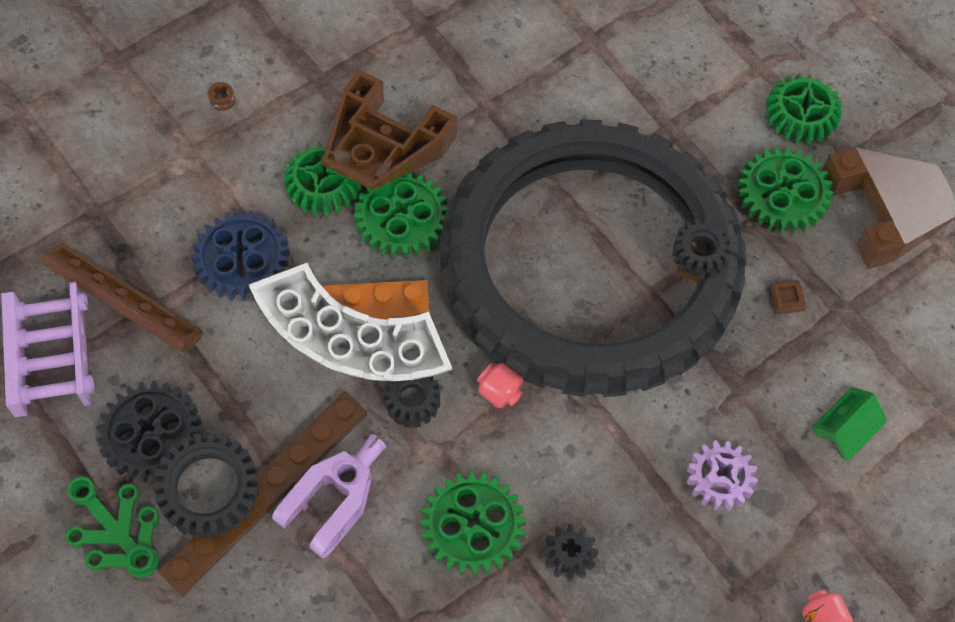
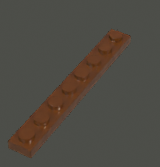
M345 391L340 394L258 474L260 492L259 496H256L257 505L255 509H250L251 516L247 521L242 519L239 522L241 527L237 530H234L233 527L228 529V535L222 537L220 533L214 534V539H206L205 535H200L199 539L192 538L158 573L183 597L294 488L311 466L318 464L367 416V410Z

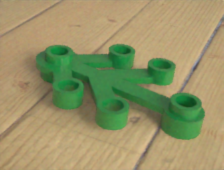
M86 477L73 479L67 488L68 496L75 504L85 505L107 531L83 530L81 527L75 526L66 533L67 543L75 549L82 548L86 544L119 545L126 554H104L100 550L90 551L85 557V563L93 572H100L106 567L127 568L128 572L136 578H146L152 575L159 565V556L155 549L151 547L154 527L160 521V516L156 509L147 506L140 510L138 520L141 523L138 544H136L130 537L134 504L140 499V493L136 486L125 484L119 489L120 507L118 521H116L95 497L97 490L90 479ZM88 489V495L80 498V491ZM127 491H134L132 498L124 499ZM148 513H153L154 518L150 522H145L144 516ZM82 533V537L78 542H72L74 534ZM101 556L100 564L96 566L91 565L94 557ZM141 558H148V563L146 566H137V563Z

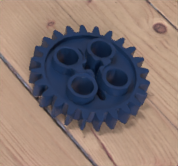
M237 210L236 217L234 218L226 212L224 221L217 217L214 218L216 224L214 227L207 224L204 225L207 234H197L200 243L193 244L195 254L191 255L195 264L193 266L195 273L198 275L201 284L206 283L208 292L216 289L219 298L227 292L230 301H233L236 294H240L242 301H245L248 293H251L254 297L249 287L250 284L284 272L283 267H289L287 257L290 256V250L287 246V237L283 236L281 226H275L274 219L266 222L263 213L254 218L252 210L248 212L246 217H242L241 211ZM239 233H243L242 245L244 251L242 253V258L245 273L243 278H240L241 270L238 259H240V251L238 245ZM254 239H261L257 243H250ZM231 241L228 245H221L223 242ZM254 265H263L259 269H251ZM232 267L228 272H221L224 268Z

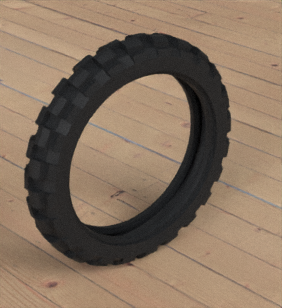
M581 119L578 125H567V122L561 121L543 125L541 131L533 132L527 130L508 139L507 145L500 149L498 147L492 149L479 160V165L473 171L471 170L466 174L457 187L454 199L449 202L443 220L442 235H440L441 275L446 289V296L454 315L459 318L463 325V330L474 344L481 346L489 354L491 360L497 364L500 362L506 363V366L523 376L524 381L541 388L549 386L563 390L562 394L585 397L586 394H602L603 397L627 395V392L638 389L646 391L665 384L667 379L675 375H682L695 366L708 351L714 348L732 321L742 296L745 283V265L747 263L746 245L741 236L742 226L736 210L726 200L727 193L714 176L710 177V175L703 171L704 165L687 151L680 153L674 149L672 141L656 133L649 137L639 133V127L618 122L617 127L602 125V120ZM575 170L611 172L636 180L657 192L673 206L685 223L690 221L693 224L694 219L699 218L700 224H703L704 219H710L709 225L713 226L716 221L720 224L718 230L720 231L725 228L727 230L726 237L730 236L731 252L722 271L719 274L716 272L711 278L707 275L706 281L700 279L688 303L672 320L647 335L618 343L588 344L574 342L544 332L523 319L507 304L491 279L485 258V242L494 218L507 201L529 184L553 174ZM694 241L696 247L710 254L713 253V248L708 243Z

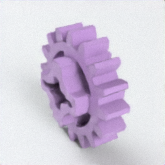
M716 440L713 441L711 449L704 444L699 450L700 454H693L691 458L693 463L689 464L687 472L692 474L687 480V485L696 486L692 495L698 496L701 494L703 496L702 505H706L711 501L713 502L714 510H718L720 504H724L726 510L730 511L734 502L741 507L745 502L744 497L750 499L754 492L751 487H755L758 482L757 478L752 477L757 471V466L748 465L752 456L746 455L743 457L740 454L743 447L739 446L733 450L731 449L730 441H727L724 447H720ZM703 464L705 465L704 469L707 472V475L704 479L702 478L701 473ZM740 472H741V474H742V486H741V487L739 486L740 481H739L738 478H737V475H738ZM717 473H718L719 475L725 474V475L727 476V478H726L725 476L719 477V476H717Z

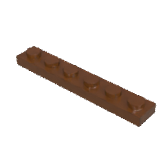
M64 243L41 252L40 263L68 281L76 282L79 288L162 339L173 348L183 352L201 340L203 333L201 329Z

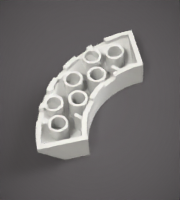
M308 263L249 285L258 306L278 333L297 350L332 370L350 376L382 381L415 380L452 370L429 312L406 318H389V320L369 317V315L357 312L347 306L344 307L335 301L319 284Z

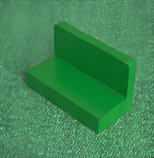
M851 387L812 428L816 436L834 441L843 459L850 460L887 422V418L875 393Z

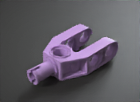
M370 434L369 438L355 455H349L344 451L311 466L273 513L272 519L285 529L301 510L305 511L308 508L307 503L322 485L333 484L340 493L348 496L311 541L310 549L321 558L327 557L365 511L372 480L369 466L387 447L381 439L375 440L377 436ZM346 472L356 474L355 479L351 482L340 480L341 476Z

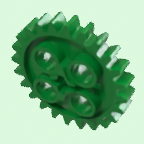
M775 147L773 154L764 149L762 157L755 154L752 162L747 161L745 168L741 170L737 189H739L737 198L743 200L741 208H750L748 218L759 217L757 221L758 226L764 222L768 223V231L774 226H778V231L782 234L785 227H788L790 232L794 234L797 226L803 232L807 230L809 224L815 227L818 220L824 218L831 205L830 200L833 196V191L830 190L832 181L826 180L828 171L819 172L822 163H810L812 155L807 156L805 159L802 158V150H799L795 155L791 154L790 147H787L785 153H781L780 149Z
M410 172L406 177L395 179L374 190L365 187L366 194L359 193L360 203H355L356 214H354L355 223H357V233L362 234L363 243L370 241L371 251L380 247V255L382 257L390 251L392 259L395 260L398 253H402L404 259L407 260L409 252H413L418 258L419 249L422 248L429 253L430 243L439 245V236L442 235L443 220L448 206H446L447 197L442 196V188H434L432 179L424 183L423 174L413 179L412 172ZM402 196H411L408 199L401 198ZM379 210H386V211H387L386 213H383V214L376 213V212L379 211ZM420 216H426V217H428L427 219H424V220L417 219V217H420ZM395 231H403V232H404L403 234H400V235H395V234H393V232H395Z
M470 471L469 478L464 480L459 472L457 473L456 483L453 484L450 479L445 478V489L439 486L434 487L437 498L427 496L426 501L431 508H422V516L428 519L420 521V527L429 531L422 534L423 542L432 541L427 547V552L430 554L438 551L436 563L439 564L446 559L447 571H451L456 565L459 566L460 576H463L466 568L471 569L473 577H476L478 568H483L488 576L490 575V565L494 564L497 569L501 570L503 566L502 558L510 562L513 560L510 549L514 551L520 550L521 544L515 539H524L525 531L519 528L526 526V518L517 516L524 513V506H514L518 501L519 495L513 494L508 496L510 485L506 484L501 488L498 487L499 477H495L490 483L487 481V472H484L479 480L475 479L474 472ZM463 497H469L475 501V504L465 508L459 505L458 501ZM451 509L454 510L456 514H449L447 511ZM491 512H499L503 515L504 519L494 523L489 521L486 516ZM474 519L479 521V525L475 524L472 528L468 527V522L472 523ZM453 524L459 527L460 531L455 535L449 536L442 529L446 525ZM489 532L498 533L499 537L495 538ZM477 539H482L489 546L483 551H477L472 548L471 544Z

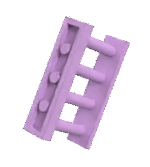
M76 282L69 283L70 298L26 305L24 302H20L14 292L1 293L6 407L14 417L27 416V404H30L32 400L77 393L84 406L91 405L90 394L94 393L95 387L93 377L88 373L84 311L89 309L86 293H81ZM71 310L72 325L28 332L24 329L23 320H27L28 316ZM73 337L74 352L34 359L25 357V348L31 343ZM75 365L76 380L31 388L29 385H26V375H30L32 371Z

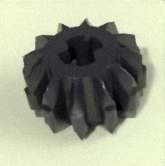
M572 523L568 524L566 533L561 527H556L554 531L555 536L547 535L545 542L548 546L542 549V555L549 557L545 561L546 568L556 566L554 572L556 578L560 577L562 572H566L567 581L573 580L574 572L581 579L585 578V568L593 570L596 564L593 558L598 557L599 554L598 549L592 547L595 544V538H584L586 533L585 527H582L578 533L574 532ZM566 548H572L575 554L574 557H568Z

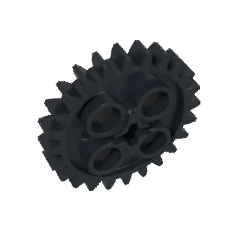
M152 381L150 389H146L143 382H140L139 390L135 392L128 386L127 396L124 397L119 393L115 394L119 401L116 405L107 402L106 405L111 411L110 414H100L102 421L106 424L96 427L98 432L102 434V436L96 438L98 444L103 446L99 451L104 458H107L106 462L110 468L116 466L115 470L120 476L127 471V476L133 481L139 473L142 481L147 482L149 474L154 475L156 468L161 469L162 466L159 462L163 456L169 457V448L173 445L179 448L182 446L180 440L187 438L188 442L194 440V434L201 433L202 436L200 428L196 427L202 424L200 417L196 415L198 413L196 405H190L192 401L188 394L182 397L179 387L171 392V387L167 382L161 389H159L156 381ZM145 407H153L150 413L146 415L140 414L141 410ZM179 422L175 429L165 430L169 423ZM126 432H134L130 439L121 440L122 435ZM150 448H160L155 455L146 456Z

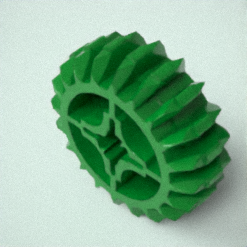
M799 73L795 79L788 75L784 81L779 80L775 87L770 90L769 98H767L765 103V118L769 119V127L776 128V135H785V142L791 138L795 140L796 145L800 141H804L807 146L812 141L819 144L823 138L828 139L832 132L838 128L843 111L841 110L842 101L838 100L837 91H831V84H822V77L816 81L812 79L811 74L807 78H803Z
M318 142L317 148L313 149L307 144L306 152L297 150L296 158H289V166L285 167L283 183L286 188L287 197L292 199L295 208L301 206L304 214L312 210V214L316 217L319 211H321L328 217L329 211L334 210L339 215L341 206L349 209L350 200L356 201L358 197L357 192L360 191L362 185L322 165L326 147H322L320 142ZM302 185H306L307 188H311L315 192H311L305 189Z

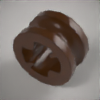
M225 82L215 83L208 90L210 103L214 109L225 111L233 107L235 96L229 84ZM220 94L221 96H223V94L227 95L225 99H223L222 97H220V99H217V96Z

